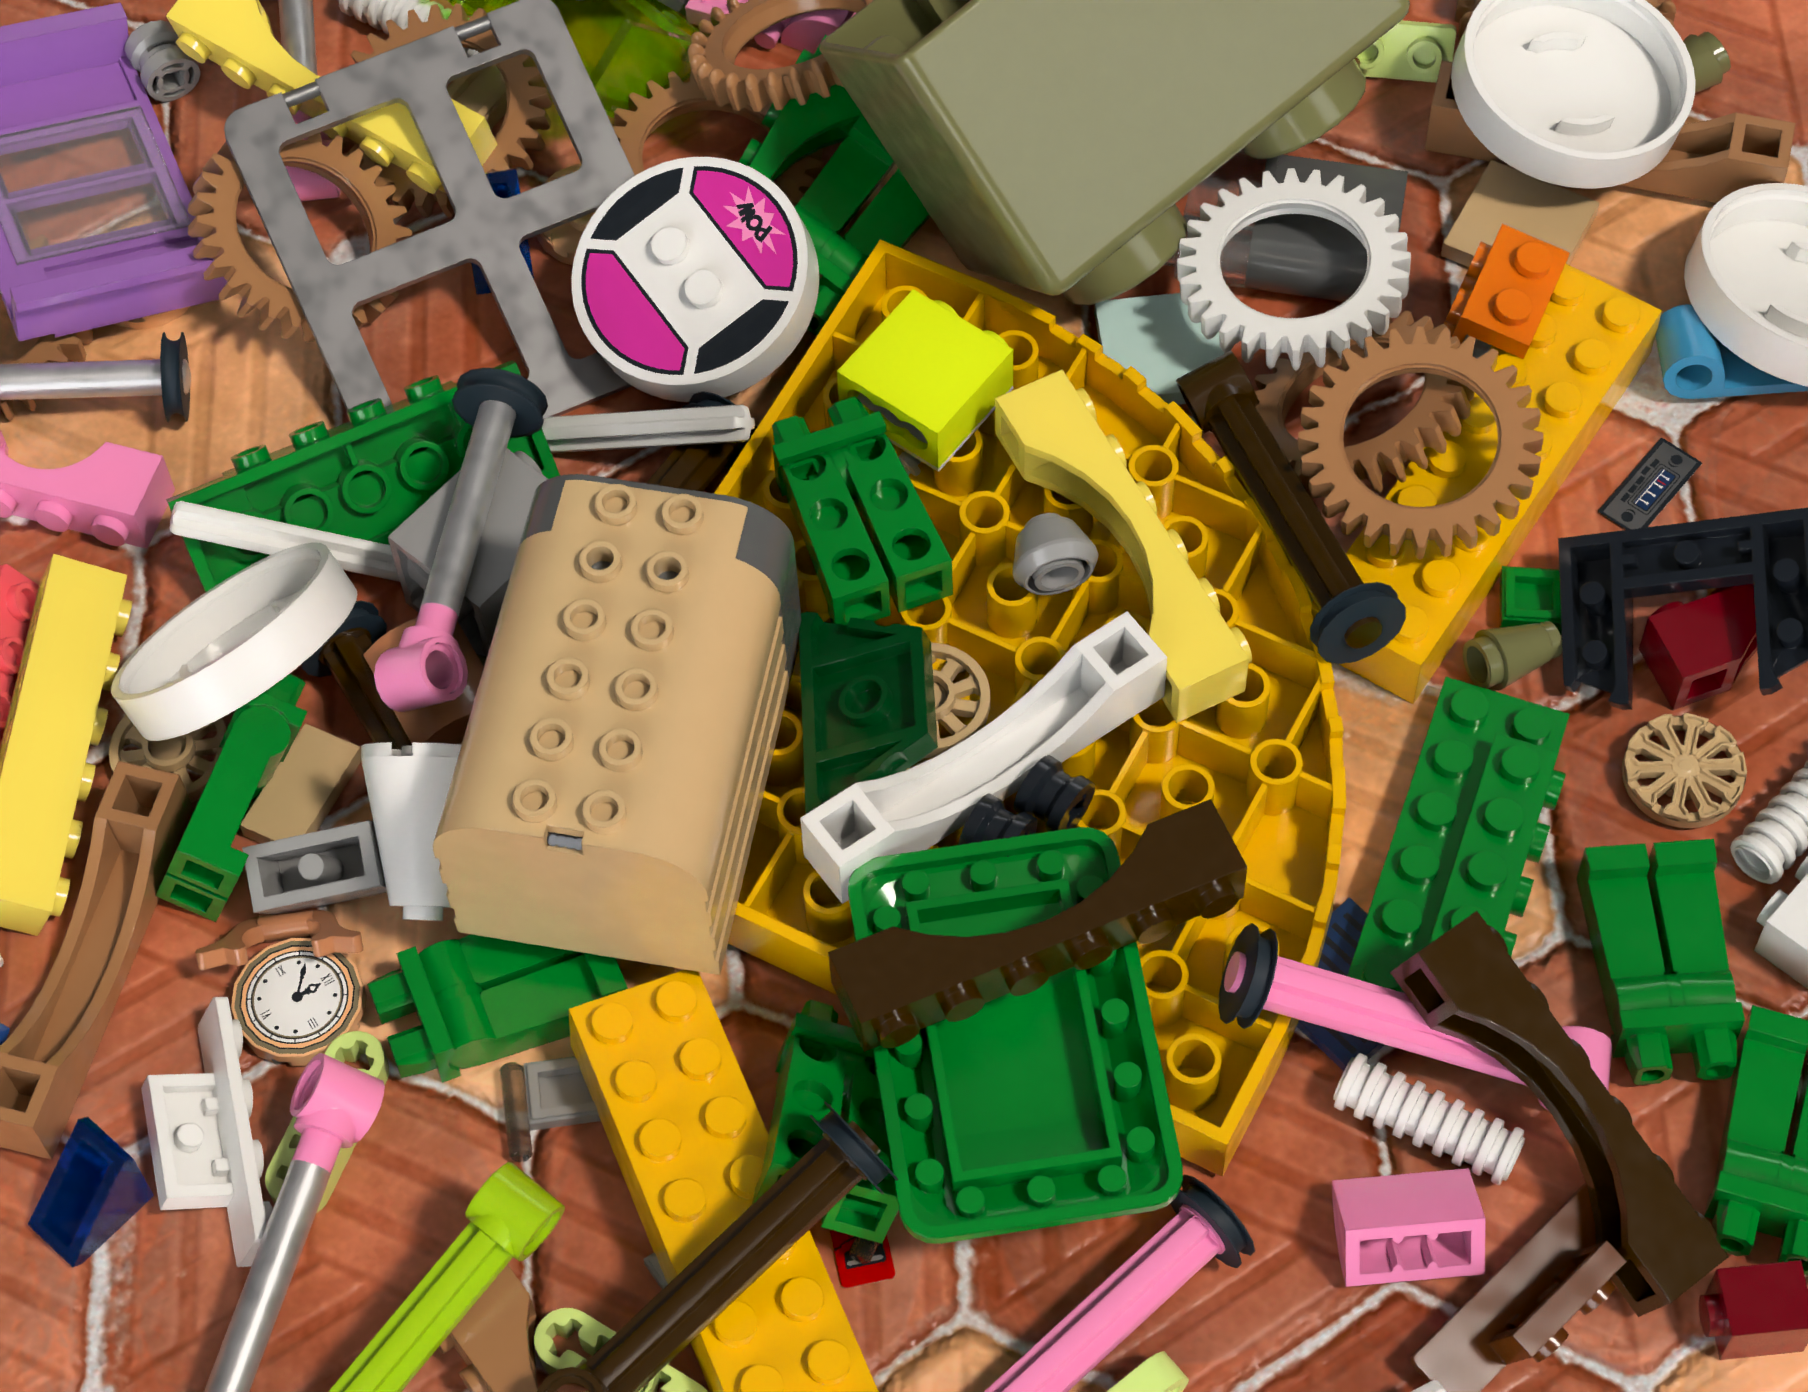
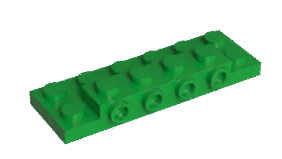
M512 360L493 368L521 375L517 363ZM438 375L430 376L406 386L404 391L407 398L387 407H384L381 398L369 400L352 407L347 411L350 421L327 430L323 421L301 427L289 434L292 445L270 454L266 445H259L244 450L231 457L234 468L223 472V477L168 498L166 501L171 513L176 502L184 501L390 545L388 536L422 506L430 496L436 493L461 470L473 426L466 423L454 410L452 398L455 391H457V382L449 381L441 384ZM542 427L538 432L530 436L509 439L507 449L513 453L516 451L526 453L535 461L546 478L550 479L560 476ZM181 536L205 592L244 568L270 556L265 553Z
M1445 677L1349 969L1348 977L1404 993L1390 972L1476 911H1478L1487 925H1490L1500 933L1511 957L1518 934L1505 931L1509 914L1523 917L1534 879L1521 875L1526 860L1539 864L1550 826L1539 823L1538 819L1542 807L1555 810L1566 773L1554 770V766L1570 714Z

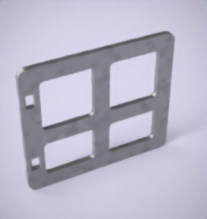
M551 0L516 1L486 13V16L455 28L451 26L315 79V82L283 94L280 92L241 107L229 115L224 126L227 145L347 411L354 406L377 398L382 399L384 407L392 405L353 318V311L358 306L466 263H474L480 267L529 375L527 380L536 384L546 395L548 408L543 415V420L546 417L561 416L632 386L616 374L598 352L582 359H574L568 355L519 248L521 242L525 239L596 212L611 193L635 176L557 6ZM491 30L498 46L467 57L461 41ZM526 54L535 61L581 161V167L575 172L509 198H500L494 193L447 91V85L451 81L517 55ZM321 96L328 112L296 124L289 108ZM395 103L403 104L410 112L455 211V216L447 223L340 265L332 264L324 254L280 156V151L286 145Z

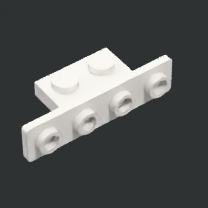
M213 997L198 1024V1035L205 1073L148 1075L141 1090L160 1210L227 1207L237 1267H251L273 1208L269 1201H263L259 1180L264 1166L263 1149L258 1139L252 1140L249 1118L253 1109V1090L250 1081L242 1079L239 1063L243 1047L242 1027L239 1020L232 1019L228 997Z

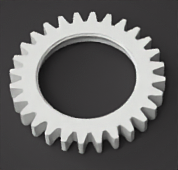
M1288 168L1284 183H1277L1270 171L1263 172L1262 187L1256 188L1245 177L1239 179V196L1222 188L1218 191V206L1204 202L1200 206V220L1190 219L1188 221L1187 238L1180 239V258H1177L1180 298L1185 305H1188L1190 320L1193 323L1201 322V333L1206 339H1212L1219 332L1220 348L1224 353L1232 350L1233 346L1241 341L1242 359L1245 363H1249L1259 349H1264L1266 365L1269 369L1275 366L1281 353H1287L1291 366L1296 371L1300 368L1304 352H1310L1315 359L1316 365L1322 368L1325 364L1326 348H1333L1341 359L1342 351L1346 348L1350 349L1351 338L1357 342L1360 348L1364 349V338L1372 336V329L1375 333L1384 335L1389 329V318L1399 316L1402 310V299L1407 296L1409 290L1411 252H1407L1406 232H1398L1399 218L1396 214L1384 216L1385 201L1381 197L1366 203V187L1360 184L1351 191L1344 193V176L1338 175L1327 186L1321 185L1320 170L1314 169L1305 183L1299 182L1295 168ZM1283 214H1306L1331 220L1354 234L1367 251V269L1363 281L1355 293L1336 308L1310 317L1283 318L1267 315L1250 308L1230 291L1221 272V251L1236 233L1256 221Z

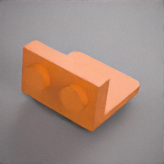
M1502 224L1492 246L1480 242L1444 322V325L1450 329L1451 337L1457 336L1460 344H1462L1465 336L1469 335L1524 359L1570 252Z

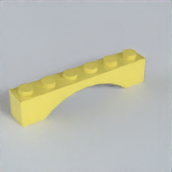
M177 0L166 15L179 37L176 40V44L185 54L199 63H205L207 59L221 66L222 71L227 77L243 88L250 89L254 84L266 91L267 96L270 97L280 92L283 94L315 82V79L320 77L293 59L274 38L269 18L259 0ZM321 96L289 108L292 115H295L300 110L312 118L328 112ZM451 99L483 166L497 146L491 129L484 116ZM395 103L323 131L333 139L336 135L353 140L359 144V148L364 151L367 157L383 167H388L390 163H393L406 170V175L421 189L432 194L438 189L446 193L410 112L403 104Z
M1063 369L995 398V434L1024 480L1053 490L1083 507L1110 530L1129 554L1143 582L1150 610L1151 624L1148 635L1167 656L1165 694L1161 699L1177 723L1245 692L1248 663L1252 662V653L1240 629L1237 627L1230 629L1219 613V600L1210 582L1204 577L1198 579L1188 565L1187 550L1179 534L1174 529L1167 531L1157 517V506L1148 486L1143 481L1136 483L1126 469V457L1116 437L1112 434L1105 436L1097 424L1096 411L1087 392L1083 388L1075 390Z

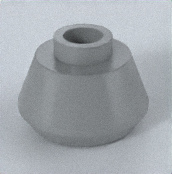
M1044 513L1031 518L1025 524L1024 529L1018 534L1012 574L1018 585L1033 594H1059L1084 583L1091 576L1099 554L1094 543L1072 519L1061 517L1056 513Z

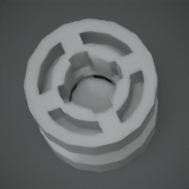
M162 20L150 21L134 30L126 40L125 53L133 68L141 73V81L148 94L155 100L166 102L179 99L193 90L199 81L200 69L197 62L177 46L176 40L179 37L170 22Z

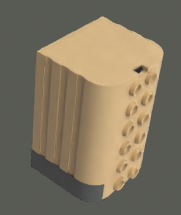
M560 475L547 479L536 488L433 842L434 856L440 861L439 872L441 879L448 888L446 893L450 908H453L455 911L454 922L457 932L721 975L799 648L801 609L794 539L791 531L780 518L757 504L732 496L592 475Z

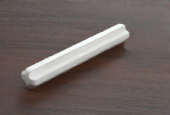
M741 404L551 416L544 419L542 430L551 453L745 442L750 438L751 430L755 429V420L751 418L749 408Z
M184 501L176 502L172 510L170 531L175 535L269 555L300 544L322 543L327 546L343 570L400 582L390 545Z

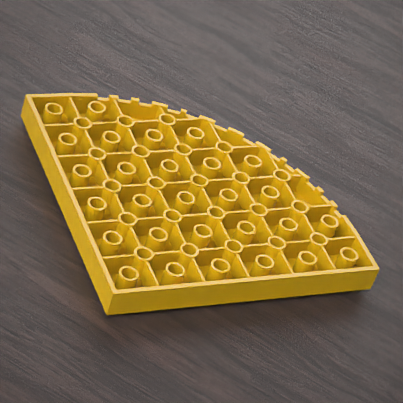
M880 239L714 494L732 496L757 504L772 512L787 525L794 539L801 613L807 611L818 613L823 622L832 623L828 614L825 595L797 520L791 511L786 495L782 496L776 483L772 445H774L772 425L776 421L796 415L804 418L810 433L830 427L827 410L835 402L839 401L837 370L913 289L933 301L940 300L947 303L962 319L982 331H993L1004 339L1008 346L1013 349V390L1063 369L1075 390L1083 388L1087 392L1096 411L1097 424L1105 436L1112 434L1116 437L1126 457V469L1136 483L1143 481L1148 486L1157 506V517L1167 531L1174 529L1179 534L1187 550L1188 565L1198 579L1204 577L1210 582L1219 600V613L1230 629L1233 627L1240 629L1252 653V662L1248 663L1245 692L1177 723L1163 700L1160 699L1062 762L1065 773L1071 777L1082 775L1095 784L1092 801L1075 828L1087 827L1104 832L1113 840L1121 865L1135 849L1148 824L1209 799L1212 800L1247 865L1244 898L1239 899L1232 909L1214 918H1203L1200 915L1176 925L1170 934L1156 942L1141 944L1136 941L1180 1156L1223 1177L1283 1060L1299 1022V1019L1262 1009L1252 1026L1246 1029L1238 1025L1237 1017L1234 1021L1225 1024L1220 1019L1218 1006L1222 976L1229 953L1244 927L1253 923L1258 927L1260 934L1269 928L1276 932L1278 956L1318 968L1337 888L1346 811V778L1343 761L1344 728L1336 703L1332 664L1322 658L1318 653V647L1310 640V626L1314 620L1311 612V599L1305 585L1293 565L1291 566L1281 545L1254 500L1248 495L1234 475L1235 468L1227 456L1220 458L1204 441L1202 430L1176 402L1172 401L1169 404L1146 386L1147 379L1132 366L1125 369L1118 362L1103 354V346L1085 334L1078 338L1056 324L1055 315L986 282ZM995 410L939 472L921 462L918 465L921 473L918 476L909 474L917 494L952 559L953 595L898 613L890 595L891 616L876 620L874 623L880 626H890L895 623L922 627L931 643L950 645L970 655L985 672L990 686L991 708L986 725L1028 693L1053 669L1074 644L1126 611L1149 634L1151 624L1150 610L1143 582L1129 554L1110 530L1083 507L1053 490L1023 479L995 434ZM892 443L898 457L902 452H905ZM1044 513H1056L1061 517L1072 519L1094 543L1099 554L1091 576L1084 583L1074 589L1054 595L1033 594L1018 585L1012 574L1018 534L1024 529L1025 524L1031 518ZM799 647L728 944L836 994L831 983L828 952L855 942L849 900L843 904L839 901L805 858L803 852L800 818L806 815ZM936 658V661L932 664L933 670L941 671L946 664L945 660ZM967 671L958 673L953 683L968 678L970 676ZM971 694L961 699L977 701L980 697L979 695ZM956 716L965 725H968L973 719ZM940 723L938 724L941 739L952 736ZM922 758L920 761H918L917 763H915V764H914L913 766H911L910 768H912V767H914V766H916V765H918V764H921V763H923V762H925V761H927V760H929V759H932V758ZM1017 792L1003 800L1005 809L1014 814H1017L1014 810ZM1036 817L1038 819L1036 833L1048 832L1046 831L1045 822ZM964 826L928 849L958 845Z

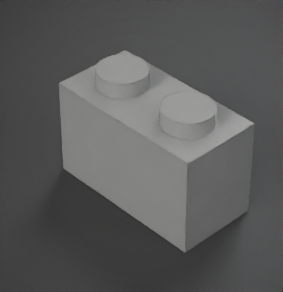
M368 820L242 847L243 852L249 855L245 867L253 913L271 915L291 913L387 893L373 821Z

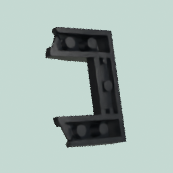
M1808 508L1558 538L1563 680L1566 690L1575 693L1582 683L1611 693L1608 700L1611 706L1621 710H1632L1633 598L1754 584L1759 687L1762 695H1770L1782 689L1783 687L1778 678L1808 661Z

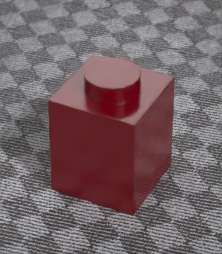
M1801 1260L1720 1268L1716 1270L1706 1293L1699 1297V1316L1704 1335L1706 1337H1715L1720 1360L1804 1351L1808 1344V1287Z

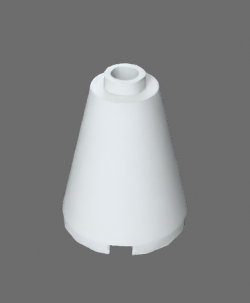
M392 742L361 745V761L389 906L403 907V920L443 921V908H450L446 895L448 888L441 879L439 872L440 861L434 856L433 842L462 744L412 742V745L402 746V750L391 749Z

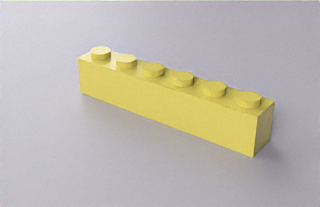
M53 554L39 583L0 747V927L35 936L39 935L50 915L60 917L67 899L70 879L60 877L64 857L73 859L80 841L83 822L73 819L77 800L86 801L92 786L96 766L86 763L90 744L98 746L108 715V709L98 707L102 689L111 690V685L117 674L120 662V655L110 652L114 635L123 636L132 608V601L123 599L127 580L126 574Z

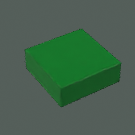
M1502 566L1500 574L1499 628L1550 621L1556 626L1560 635H1562L1559 569Z

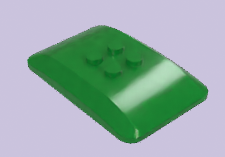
M1077 827L873 858L854 870L849 879L848 897L855 941L890 927L928 935L971 937L1006 933L1043 922L1080 903L1107 882L1121 866L1118 851L1113 840L1104 832L1094 828ZM1137 942L1114 950L1105 961L1092 968L1078 970L1072 967L1050 976L1044 985L1031 993L1021 996H1014L1008 993L986 1002L980 1011L967 1019L957 1022H949L945 1019L922 1028L912 1040L894 1048L878 1046L873 1048L892 1171L898 1178L897 1181L894 1179L899 1213L904 1228L920 1241L943 1244L1155 1211L1168 1206L1177 1197L1182 1187L1183 1166Z

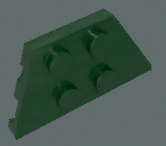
M807 611L801 613L799 647L805 811L807 814L857 782L880 779L906 771L938 748L931 641L922 627L895 623L890 626H880L874 623L873 620L850 618L848 625L823 622L818 613Z

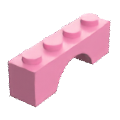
M0 430V517L8 518L14 515L37 521L42 526L53 531L65 532L70 529L90 534L98 540L113 546H122L126 543L148 548L168 506L166 499L171 498L175 491L162 455L105 442L92 455L73 465L56 469H36L19 464L8 457V446Z

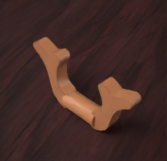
M324 910L264 915L250 918L237 924L224 938L211 945L197 949L195 953L200 970L226 964L235 966L245 965L248 963L246 950L252 945L290 938L311 937L313 955L315 957H323L335 952L359 953L363 951L361 932L343 928L339 925L333 913Z

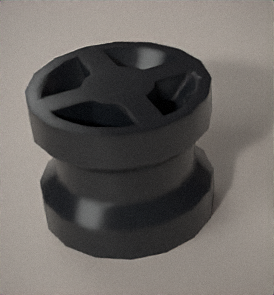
M1047 755L1035 764L1022 782L1016 794L1014 810L1017 813L1024 811L1034 817H1038L1045 822L1046 831L1048 832L1075 828L1092 801L1095 784L1082 775L1071 777L1064 772L1063 764L1060 761Z
M988 793L983 796L971 812L960 835L958 845L1035 834L1038 819L1024 811L1014 814L1006 810L1001 799Z

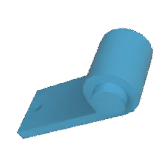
M1679 305L1665 311L1661 315L1655 337L1664 387L1671 395L1684 399L1808 391L1807 386L1777 378L1738 357L1707 329L1692 305Z

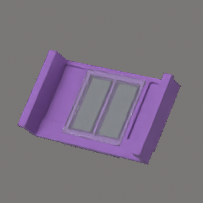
M121 2L0 27V294L19 342L54 334L56 338L219 300L218 294L227 282L224 277L209 281L205 280L203 273L214 259H195L193 257L194 248L204 238L188 235V226L196 217L190 215L187 210L192 197L139 74L126 56L125 44L129 37L128 23Z

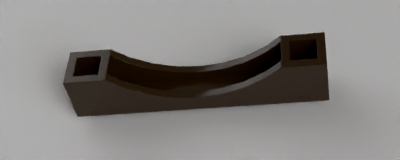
M1209 799L1148 824L1133 852L1107 882L1080 903L1043 922L1006 933L971 937L928 935L890 927L828 952L831 983L863 1052L878 1046L883 1048L898 1047L912 1040L922 1028L945 1019L949 1022L967 1019L980 1011L986 1002L1011 993L1014 996H1021L1031 993L1044 985L1050 976L1072 967L1078 970L1092 968L1105 961L1116 949L1136 941L1141 944L1156 942L1170 934L1176 925L1200 915L1203 918H1214L1226 913L1237 904L1239 899L1244 898L1247 865L1212 800Z
M1478 911L1471 914L1390 972L1430 1029L1463 1040L1495 1058L1522 1080L1553 1115L1574 1151L1587 1184L1595 1222L1596 1244L1608 1241L1626 1261L1611 1277V1280L1638 1317L1672 1303L1729 1257L1716 1240V1233L1711 1223L1701 1213L1694 1210L1674 1182V1175L1668 1164L1660 1156L1652 1152L1633 1126L1631 1115L1626 1106L1609 1093L1591 1068L1590 1060L1585 1050L1579 1043L1569 1038L1550 1012L1548 1001L1543 992L1526 979L1508 954L1507 945L1503 937L1496 929L1486 924Z

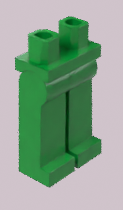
M862 114L812 185L794 207L812 238L819 265L818 298L813 316L807 328L814 335L819 334L879 240L881 239L904 248L931 217L898 168L845 234L844 238L840 235L895 164Z
M854 396L835 402L827 410L828 423L830 425L828 428L810 433L804 418L796 415L776 421L772 425L774 438L772 449L776 483L782 496L786 495L791 511L797 520L825 595L828 614L832 623L848 625L850 618L876 621L891 616L890 595L898 613L953 595L952 559L892 443L885 434L887 432L886 424L880 411L869 414L860 400Z
M288 674L271 688L235 710L219 745L223 749L157 891L156 897L214 922L217 921L249 856L242 851L232 848L231 844L251 800L259 796L262 789L272 778L279 763L283 762L308 712L296 707L305 686V682L302 679Z
M1714 839L1653 843L1649 859L1645 843L1585 847L1576 881L1611 1029L1614 1033L1610 1037L1613 1058H1625L1633 1083L1636 1085L1659 1084L1669 1080L1673 1071L1670 1054L1692 1053L1696 1077L1703 1080L1728 1079L1732 1076L1737 1064V1039L1745 1022L1742 1003L1736 1002L1735 984L1732 973L1729 970L1714 873L1718 863Z
M472 934L459 940L450 939L437 942L425 948L419 954L416 946L398 952L396 954L401 969L389 972L368 983L381 1024L416 1012L421 1024L387 1037L400 1077L404 1078L437 1069L442 1083L461 1076L459 1068L479 1066L569 1037V1008L628 989L616 958Z
M814 1000L807 1001L802 1012L796 1013L777 1056L775 1072L779 1073L776 1084V1100L762 1173L755 1187L752 1204L823 1138V1131L811 1119L810 1115L818 1122L831 1111L825 1105V1101L847 1124L853 1120L881 1150L877 1156L892 1171L873 1049L863 1052L853 1028L837 1024L838 1013L832 1005ZM888 1174L877 1185L883 1191V1195L868 1179L866 1181L862 1179L822 1217L821 1227L883 1243L899 1210L894 1178Z
M1752 1005L1739 1037L1737 1064L1733 1072L1714 1190L1709 1195L1704 1217L1713 1219L1712 1226L1716 1233V1240L1726 1253L1735 1256H1749L1754 1245L1756 1231L1782 1238L1777 1263L1801 1260L1804 1275L1808 1276V1061L1788 1154L1783 1153L1785 1151L1804 1057L1808 1049V1020Z

